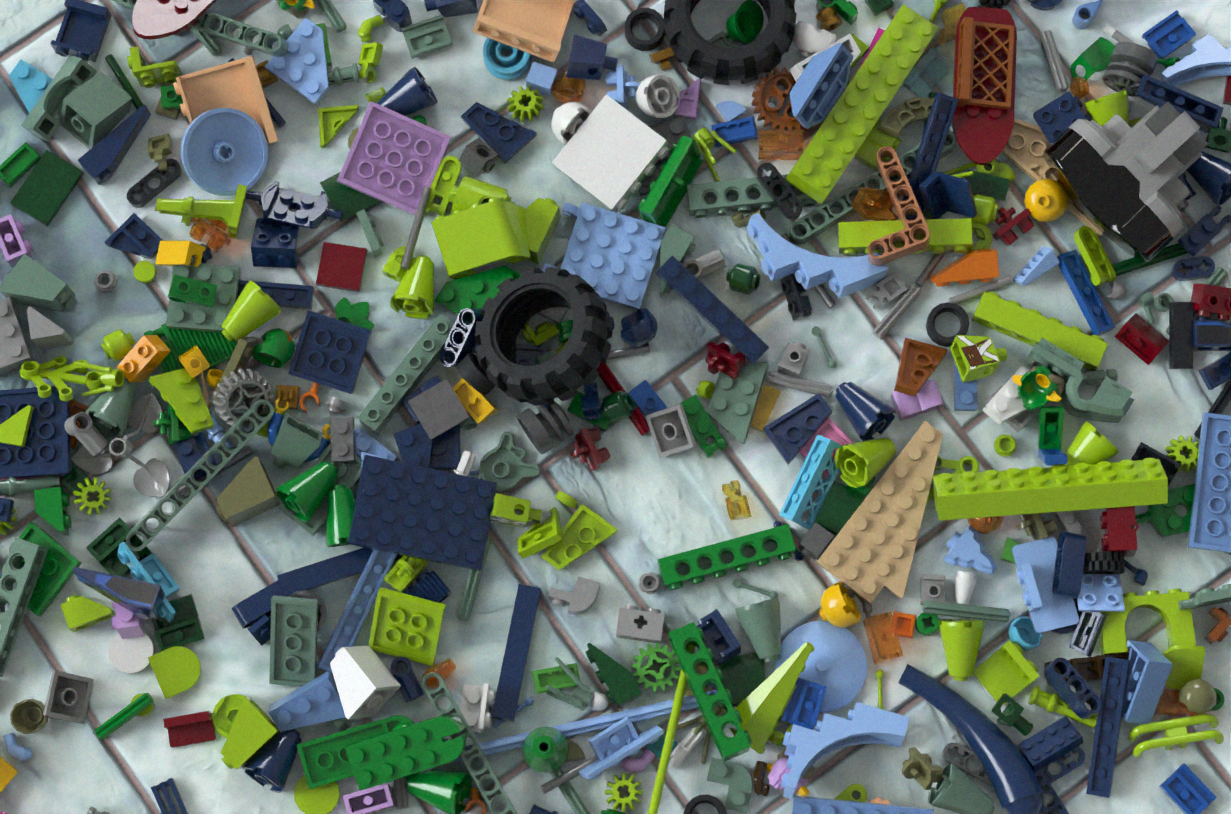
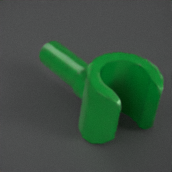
M1158 58L1157 63L1164 65L1166 69L1169 66H1173L1175 62L1180 61V58Z

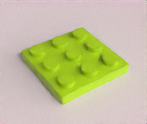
M380 587L377 593L368 646L374 651L396 657H406L408 660L433 666L436 660L446 604Z

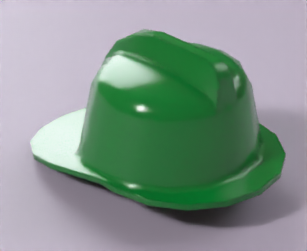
M746 0L735 13L727 18V33L725 34L727 39L731 38L735 42H744L745 44L753 42L760 32L764 21L763 12L757 2Z

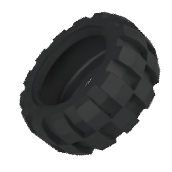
M665 0V37L668 38L669 48L671 47L674 52V57L678 62H684L687 65V71L699 79H703L704 76L713 78V84L729 85L730 81L740 80L741 84L758 80L760 73L771 72L781 63L783 54L788 52L793 40L797 14L794 8L795 0H757L766 12L768 25L756 40L747 45L734 48L712 44L704 39L695 29L691 20V14L700 0Z
M546 267L545 272L540 268L520 272V278L516 280L508 278L497 286L500 290L493 299L488 297L481 308V314L484 317L482 321L476 322L475 342L479 345L476 347V356L480 367L487 373V378L507 396L521 403L531 402L533 405L554 404V398L558 397L561 401H566L578 395L577 389L585 383L590 386L600 375L597 368L600 363L606 364L611 350V344L606 339L612 338L611 316L606 312L607 305L602 298L579 275H571L565 269ZM565 307L571 309L573 328L564 348L555 357L542 364L534 366L518 365L515 360V343L524 324L532 316L548 308Z

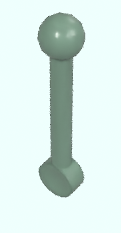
M817 326L813 327L812 334L817 337L829 361L828 366L835 368L837 362L832 359L820 335V328Z
M740 579L733 581L735 588L743 587L767 595L771 599L778 598L776 591L769 592L742 583Z

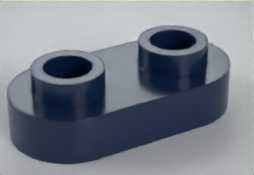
M577 0L574 3L575 8L573 12L580 20L583 18L586 21V26L593 35L601 36L607 31L604 22L585 0Z

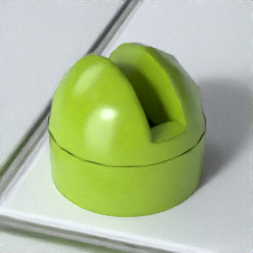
M702 380L698 383L699 387L696 388L697 394L702 398L710 399L713 395L715 384L708 380Z

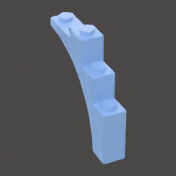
M1210 34L1203 39L1197 40L1192 45V54L1185 56L1181 61L1161 72L1162 82L1177 87L1199 78L1231 75V46L1225 49Z
M759 213L750 217L747 232L757 243L760 253L764 255L761 268L772 282L795 273L796 280L802 284L805 290L828 282L830 289L836 293L838 298H842L881 282L887 274V266L885 264L873 265L869 261L868 255L841 258L812 253L782 238L768 226ZM877 252L872 253L875 256H879Z
M856 702L854 709H849L846 719L825 713L823 720L817 721L815 730L793 724L791 732L785 733L782 744L786 746L784 755L789 756L786 767L790 768L789 774L784 773L781 787L785 788L783 797L792 799L797 784L805 772L819 759L833 751L859 744H884L901 748L910 717Z

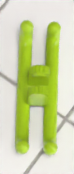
M1201 714L1142 724L1133 728L1128 735V739L1134 742L1141 734L1165 730L1164 738L1139 743L1133 750V755L1136 758L1141 757L1142 753L1146 750L1165 747L1166 750H1172L1173 745L1185 748L1187 743L1214 739L1215 743L1221 744L1224 741V737L1217 730L1187 732L1186 726L1209 723L1210 727L1216 728L1219 724L1218 718L1212 714Z

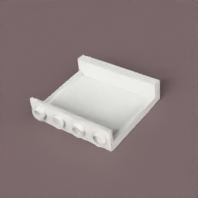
M606 94L552 164L613 212L617 213L618 210L622 211L626 207L627 199L632 193L635 194L640 189L641 181L645 176L648 177L652 174L656 162L667 155L670 144Z

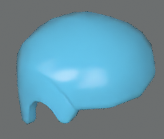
M1023 616L1015 619L1008 630L1010 641L1012 643L1016 642L1023 651L1033 650L1041 645L1040 640L1043 634L1035 632L1031 618Z

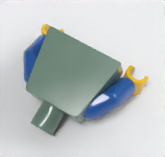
M278 398L274 404L276 412L273 413L268 425V442L272 445L271 453L276 456L273 464L283 469L287 463L300 466L303 462L307 463L319 458L329 443L328 439L331 438V434H327L330 425H324L322 432L287 413L283 416L282 413L288 409L289 403L287 401L285 407L280 409L278 407L280 398Z

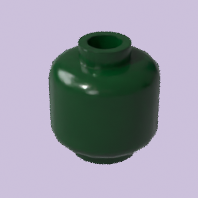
M738 263L733 269L728 270L726 281L729 282V287L732 291L749 295L758 289L760 274H758L755 267Z
M617 391L603 398L600 411L604 419H608L612 423H618L632 416L635 403L629 393Z

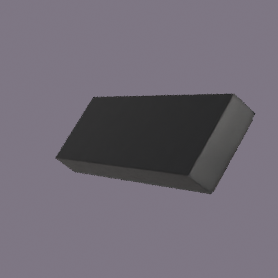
M1169 302V369H1193V302Z

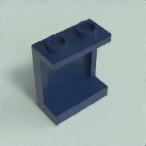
M65 0L64 5L67 10L56 41L52 40L51 46L55 53L60 56L67 57L71 55L82 58L86 62L88 60L96 62L112 15L107 7L81 0Z

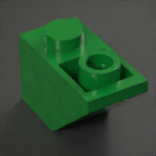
M61 487L34 490L35 512L63 535H69L68 528L72 526L71 517L67 515V506H70L69 494Z

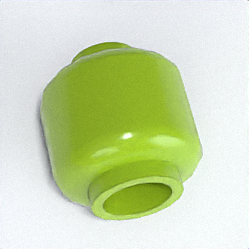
M980 194L974 195L977 215L972 218V222L988 225L991 221H995L999 205L995 203V199Z
M122 329L105 335L103 343H101L108 360L112 358L116 362L124 359L131 351L132 346L135 345L130 332L125 334Z

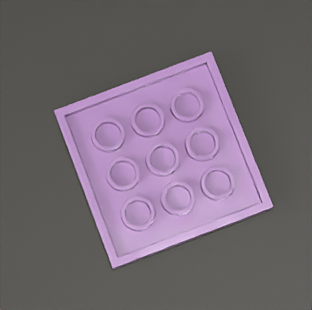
M370 101L336 182L415 216L423 187L430 188L451 136Z

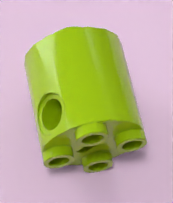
M464 176L459 187L452 186L448 202L453 203L452 215L453 211L470 209L471 205L485 204L492 198H501L502 201L511 202V196H509L507 189Z

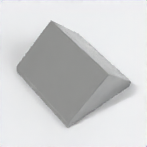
M29 306L27 308L30 337L40 350L68 346L74 343V340L64 329Z
M682 404L674 405L645 416L659 458L696 447Z
M53 670L43 715L51 719L84 724L94 679Z

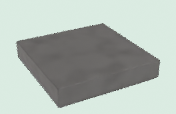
M447 379L408 401L430 440L470 418Z

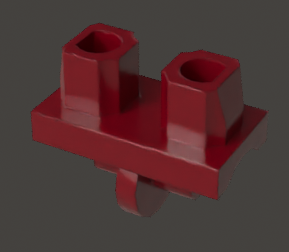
M1001 207L998 210L1000 217L995 222L998 225L1003 222L1006 224L992 235L995 240L1000 238L1004 244L1009 246L1018 239L1012 230L1014 226L1017 225L1023 234L1032 229L1034 224L1029 217L1031 212L1028 208L1012 218L1016 210L1012 207L1007 211Z
M713 342L707 343L708 354L705 362L708 363V371L711 374H717L720 371L734 380L738 378L740 368L745 365V355L740 352L732 355L729 346L724 342L718 345Z
M584 427L574 436L577 442L572 444L575 451L570 455L572 459L579 458L582 464L587 462L592 472L606 462L611 455L606 447L597 450L594 444L601 440L599 430L597 428L588 430L587 427Z

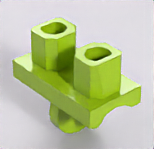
M403 556L384 577V581L400 593H403L424 569L427 561Z

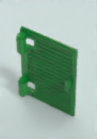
M166 323L154 331L149 330L144 333V335H157L159 338L165 335L167 338L163 342L171 352L158 365L161 374L183 369L184 366L178 357L195 345L199 347L210 364L208 369L230 360L236 347L235 340L233 339L230 342L221 332L171 329L166 327Z

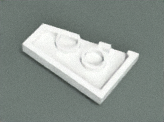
M1022 365L1014 375H1024L1029 370ZM1012 377L982 410L999 425L1026 410L1018 394L1017 388L1019 385L1013 382Z

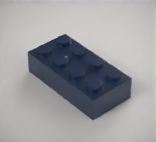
M1065 716L1018 744V748L1032 766L1034 772H1037L1083 744V738L1068 717Z

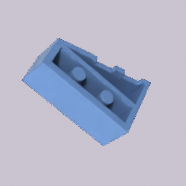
M1128 640L1127 647H1130L1128 660H1130L1122 718L1130 723L1147 724L1151 722L1156 712L1158 701L1163 694V688L1171 673L1173 664L1151 643Z
M329 671L272 703L268 712L280 732L346 717L336 682Z

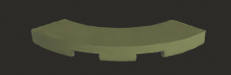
M917 97L906 100L904 103L892 108L883 118L877 129L897 139L901 131L908 125L929 118L935 97Z

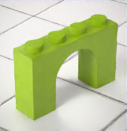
M1178 588L1170 589L1166 594H1159L1158 590L1145 592L1146 595L1137 596L1136 592L1123 594L1124 612L1100 611L1107 614L1099 635L1101 655L1128 652L1125 621L1130 611L1136 608L1152 609L1162 617L1166 626L1168 647L1175 645L1196 646L1191 608L1180 610L1178 606V601L1190 599L1189 592H1182V589Z

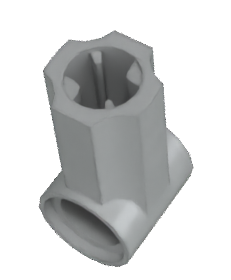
M716 249L697 259L687 260L683 266L686 269H697L698 273L694 276L700 281L701 278L725 268L726 263L719 249Z
M77 413L65 421L64 427L66 432L71 436H75L92 456L107 446L108 441L92 425V419L87 413ZM76 420L80 422L81 429L77 427Z

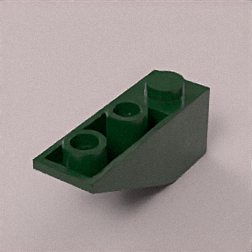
M591 643L587 644L588 650L585 653L591 664L595 662L598 671L595 673L600 683L606 684L609 691L605 693L611 705L615 703L618 708L642 696V692L629 670Z

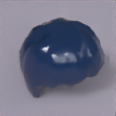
M641 308L621 319V339L631 347H641L649 343L656 336L657 321L647 308Z

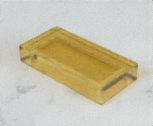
M763 384L751 428L763 433V427L766 426L781 391Z

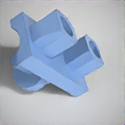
M619 65L616 71L606 72L607 85H617V91H609L606 94L622 107L628 109V92L629 98H635V92L640 83L635 82V76L633 75L628 76V82L627 71L624 70L623 65Z

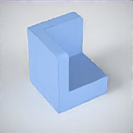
M533 61L526 78V88L529 85L531 90L538 89L540 93L551 96L557 70Z

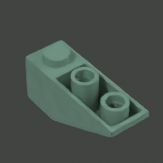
M671 224L661 241L660 267L671 256L684 265L685 257L687 255L691 256L696 247L694 236ZM660 278V297L663 298L664 294H669L672 289Z

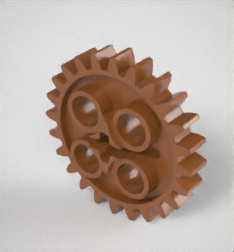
M783 67L781 73L775 68L773 75L768 71L765 75L766 78L761 76L759 83H756L754 87L756 91H753L752 97L755 99L751 103L752 106H757L754 108L753 113H760L757 121L764 120V128L768 125L772 126L771 132L779 129V135L783 133V130L787 132L788 136L791 135L792 130L797 135H799L800 129L807 131V128H804L796 118H792L787 114L792 112L791 100L788 102L781 117L778 116L791 87L796 83L791 72H787L786 67ZM777 85L784 86L786 90H780ZM768 103H774L777 108H771Z

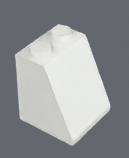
M370 646L342 647L335 653L336 657L330 662L343 710L348 720L374 717L401 687Z

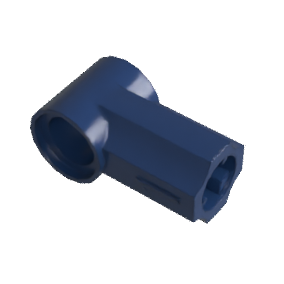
M400 656L395 658L390 665V672L401 685L399 689L405 702L408 703L424 695L411 667V662L406 657ZM397 662H403L407 666V671L402 674L397 673L394 665Z

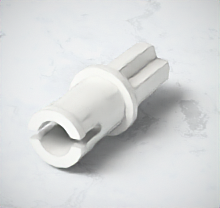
M464 451L457 470L454 469L453 472L471 477L469 473L476 455L472 452Z
M696 727L689 732L681 743L678 741V746L671 753L669 764L674 769H677L681 762L689 754H692L690 751L704 736L701 731L697 735L694 734Z

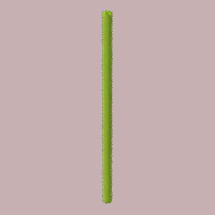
M687 646V652L694 654L696 646ZM682 668L648 814L658 813L687 686V679Z

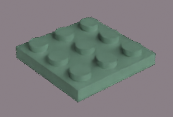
M192 263L189 266L173 265L172 276L176 274L217 285V290L212 308L190 302L179 303L169 299L166 327L171 329L222 332L223 328L221 325L237 301L241 269L239 267L205 264L194 267Z

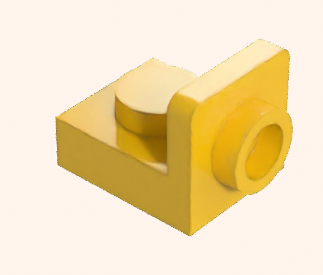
M197 345L178 357L191 378H194L210 367V364Z

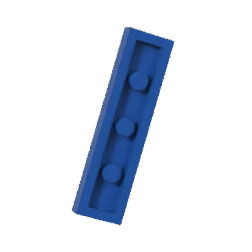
M1072 250L1057 256L1060 262L1058 266L1093 334L1100 335L1114 329L1115 325L1094 284L1091 282V278L1077 251Z

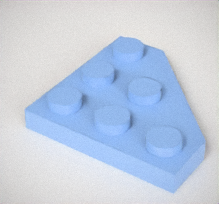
M305 17L286 40L288 43L286 54L281 57L273 56L265 68L310 102L317 105L330 89L324 32Z

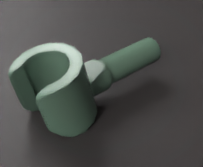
M1146 292L1138 298V303L1144 308L1149 324H1153L1155 322L1149 304L1154 302V298L1150 292Z

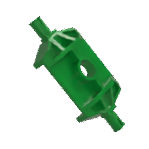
M1195 484L1168 490V504L1148 505L1147 512L1135 515L1136 523H1151L1161 537L1190 531ZM1177 505H1183L1186 508L1187 513L1185 516H1179L1175 512Z

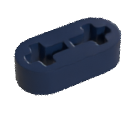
M1207 256L1182 259L1174 264L1172 275L1178 281L1207 278L1214 272L1215 263ZM1202 262L1205 266H1209L1206 272H1204V269L1196 268L1200 267ZM1180 266H1182L1183 269L1191 268V270H1188L1185 273V275H1182V272L1177 271L1180 268Z

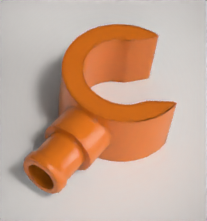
M313 382L309 392L304 393L299 399V405L305 413H307V410L304 407V402L308 398H314L320 407V400L317 396L320 386L318 383Z
M471 788V801L467 803L465 811H468L473 804H480L483 809L481 814H486L487 808L480 800L478 788Z

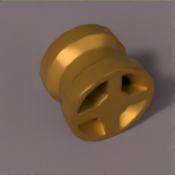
M834 6L825 8L816 15L817 21L822 24L821 29L828 32L842 24L841 18L836 15L837 10Z

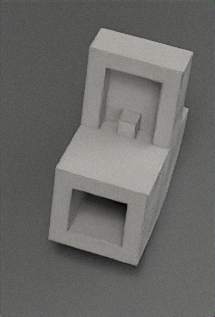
M578 576L573 593L551 587L549 599L553 600V604L565 607L568 604V614L579 615L591 609L596 602L600 582Z

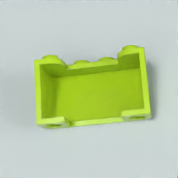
M492 198L488 200V203L474 204L470 206V209L453 211L452 215L438 216L431 222L449 278L459 279L476 274V271L471 269L499 260L513 264L530 258L524 207L515 205L514 202L502 201L501 198Z

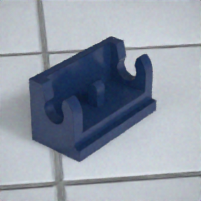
M715 609L712 613L698 621L699 625L696 627L702 629L705 637L703 641L711 649L719 665L741 653L740 643L718 609Z

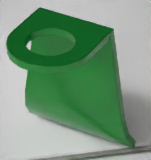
M1103 37L1098 38L1071 64L1070 72L1072 77L1078 82H1085L1095 72L1106 70L1108 63H1111L1110 57L1115 46ZM1077 65H1082L1085 68L1086 74L1084 77L1077 75Z

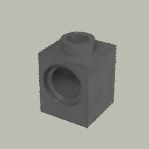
M477 138L466 145L459 161L478 177L484 172L489 173L494 168V161L498 154L483 140Z
M815 522L799 544L800 553L810 560L812 557L817 560L834 535Z

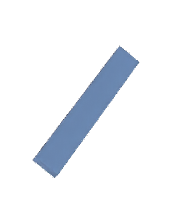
M373 550L317 667L333 674L330 662L336 657L335 653L342 647H353L377 597L378 590L384 583V577L389 573L397 554Z

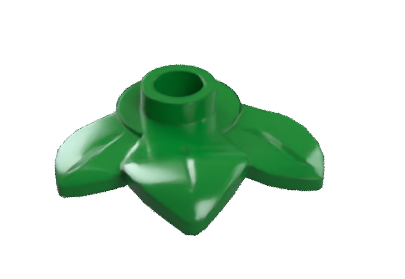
M344 297L336 304L335 319L369 330L374 328V324L367 319L370 310L368 302H358L351 305L349 300Z

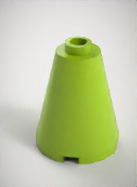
M1126 90L1084 103L1091 119L1101 127L1115 114L1119 115L1129 125L1128 94Z
M420 255L413 258L409 270L406 271L395 290L390 306L397 313H399V310L406 312V317L414 319H426L429 317V314L433 315L434 263L428 256Z
M250 280L221 325L223 328L221 333L230 342L233 339L239 341L240 338H244L278 316L282 310L268 294H265L257 284Z
M1086 421L1065 453L1067 455V464L1059 465L1071 466L1077 463L1097 464L1101 461L1110 460L1119 451L1105 436L1101 435L1094 426Z
M888 438L843 445L835 454L836 469L840 468L842 473L840 477L847 485L854 488L865 486L895 457L896 447Z
M952 619L939 620V628L949 676H954L956 681H967V677H971L973 674L985 622L971 619L953 620L952 622Z

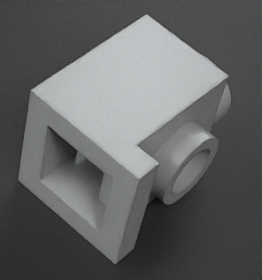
M795 341L793 344L788 343L779 363L778 371L799 377L809 352L805 350L806 346ZM795 354L799 358L797 360H792L790 355Z
M923 574L921 576L920 605H923L925 600L945 602L946 575ZM930 588H936L937 594H930Z

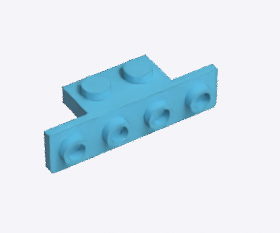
M120 543L117 553L118 558L130 568L133 579L161 585L165 596L159 614L161 617H165L168 622H171L176 612L167 598L178 592L180 587L154 553L138 561L126 543Z

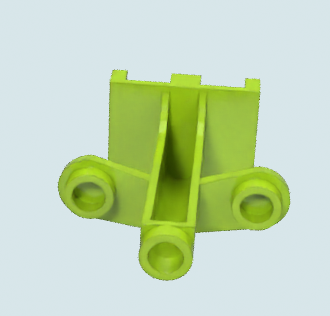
M238 184L235 200L194 199V196L184 199L158 198L155 211H159L162 214L182 216L181 223H185V226H190L192 217L220 220L228 227V237L237 239L246 201L247 186Z

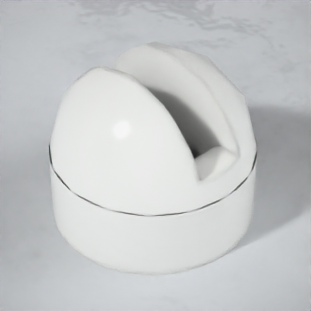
M594 692L591 710L601 711L607 708L609 704L607 696L603 693Z

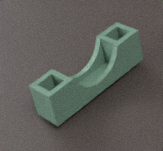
M70 55L21 126L36 138L49 141L60 126L59 116L63 106V99L91 79L97 71L82 58Z

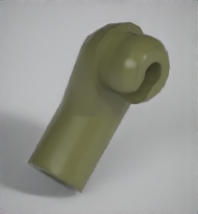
M762 209L746 217H743V214L738 212L732 216V221L736 227L742 228L748 226L751 215L759 213L763 219H766V215Z

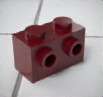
M1205 283L1193 284L1191 302H1193V311H1198V316L1211 317V314L1218 315L1217 319L1231 321V288Z

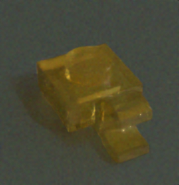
M734 480L730 481V484H723L722 491L728 496L725 498L730 520H742L752 517L746 495H741L739 481Z

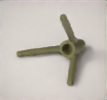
M716 707L714 712L718 716L721 710ZM703 715L695 719L678 724L677 730L696 723L700 725L695 729V735L703 728L706 729L701 763L705 764L711 733Z

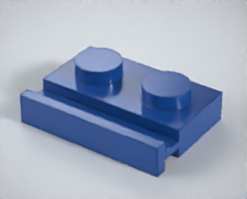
M1177 10L1142 35V38L1147 41V45L1158 58H1166L1196 36L1195 31L1178 14Z
M798 677L795 683L797 686L781 721L814 730L827 686Z
M1185 763L1159 785L1184 814H1200L1217 798Z

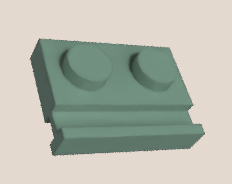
M443 15L401 28L412 59L453 45Z

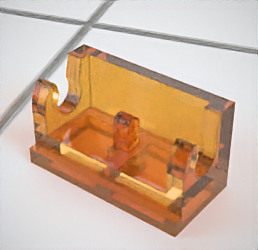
M759 130L758 159L798 160L803 153V131Z
M861 187L851 206L864 220H897L896 214L892 211L893 202L887 190Z
M891 612L870 616L863 621L875 665L903 656Z
M1163 689V694L1160 696L1155 714L1201 715L1188 711L1187 706L1179 702V690Z

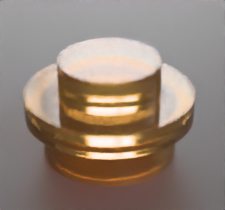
M1080 77L1073 78L1070 84L1071 94L1077 95L1079 99L1089 93L1087 80Z

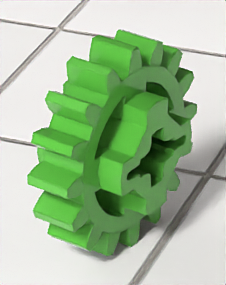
M658 642L655 648L647 644L646 651L642 648L639 649L641 656L634 655L637 664H632L631 667L637 669V671L633 673V676L640 678L637 681L638 685L645 684L644 690L647 691L649 687H653V693H656L657 688L660 687L664 692L665 685L672 688L673 683L671 680L679 679L675 672L681 671V667L675 665L678 663V659L673 658L674 650L671 652L667 651L668 645H665L662 649ZM656 653L663 654L668 659L663 660L657 657ZM648 656L649 661L647 665L641 668L643 659ZM655 662L657 665L663 666L660 668L659 673H656L655 670H650ZM672 667L669 677L664 679L665 670ZM651 676L655 678L657 683L651 682L647 680L645 677Z

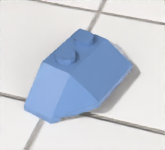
M838 43L813 56L789 93L793 116L804 128L808 129L813 125L823 122L847 86L853 55L842 43Z

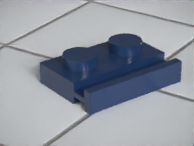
M203 432L173 445L185 474L210 449ZM211 454L209 461L217 464L213 454ZM197 469L193 476L196 480H203L207 473L203 469Z

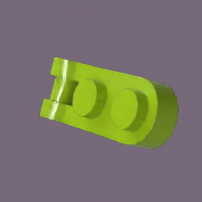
M446 156L441 160L431 185L432 191L426 208L427 212L434 211L439 216H446L450 203L448 202L450 190L453 185L456 186L461 174L462 167L458 158ZM436 197L442 199L441 204L434 203Z
M1080 227L1074 233V240L1091 273V282L1097 286L1103 284L1104 281L1107 283L1115 281V270L1097 234L1091 227Z

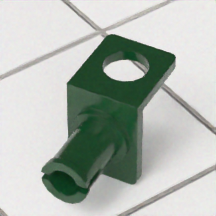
M1220 117L1217 128H1210L1205 140L1208 143L1205 148L1229 153L1231 131L1226 130L1228 120L1225 117Z
M1003 693L992 708V712L999 717L997 722L1005 726L1015 727L1023 736L1028 735L1033 729V724L1020 715L1024 708L1008 694ZM1005 702H1009L1010 704H1008L1005 710L1001 712L1002 704Z

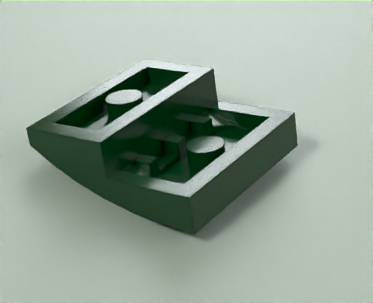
M340 172L320 182L333 208L343 211L340 222L356 215V212L365 210L380 202L373 197L336 182Z
M834 481L815 522L827 531L838 535L867 496Z
M120 517L86 548L109 574L126 577L131 570L127 564H123L119 560L117 553L120 543H126L127 534L131 529ZM136 534L131 536L130 542L133 545H140L142 543ZM147 546L141 551H132L138 561L152 554Z
M192 594L168 601L176 612L171 622H168L165 617H161L159 613L157 619L151 618L160 651L175 646H183L205 638Z
M756 652L735 656L721 665L715 660V666L720 669L724 679L721 683L724 689H729L733 701L730 702L732 707L738 706L765 681L762 661Z

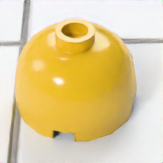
M1045 178L1037 180L1029 186L1025 193L1024 203L1025 207L1031 212L1030 216L1040 222H1051L1059 219L1066 212L1069 196L1066 188L1055 179Z
M841 581L831 585L824 591L820 600L822 609L819 610V613L825 622L829 621L838 628H847L860 622L861 614L854 598H850L846 593L849 591L848 588Z

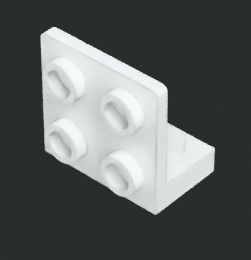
M484 683V687L465 684L463 686L461 712L472 732L486 734V728H491L492 715L489 712V705L493 706L495 692H493L488 683Z

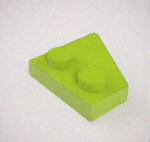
M555 507L549 510L552 515L543 523H535L517 539L518 554L522 559L534 555L538 551L555 545L562 540L560 513Z

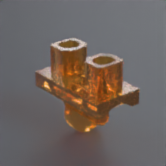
M193 217L191 220L193 226L189 233L191 238L201 242L205 234L210 235L211 238L206 245L215 252H218L224 244L227 246L230 244L231 239L228 238L229 235L218 229L221 228L225 231L227 228L225 223L220 220L206 219L211 223L209 224L201 218Z

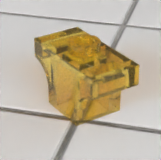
M964 3L943 10L941 19L944 28L940 30L938 36L941 44L955 40L958 22L966 10Z

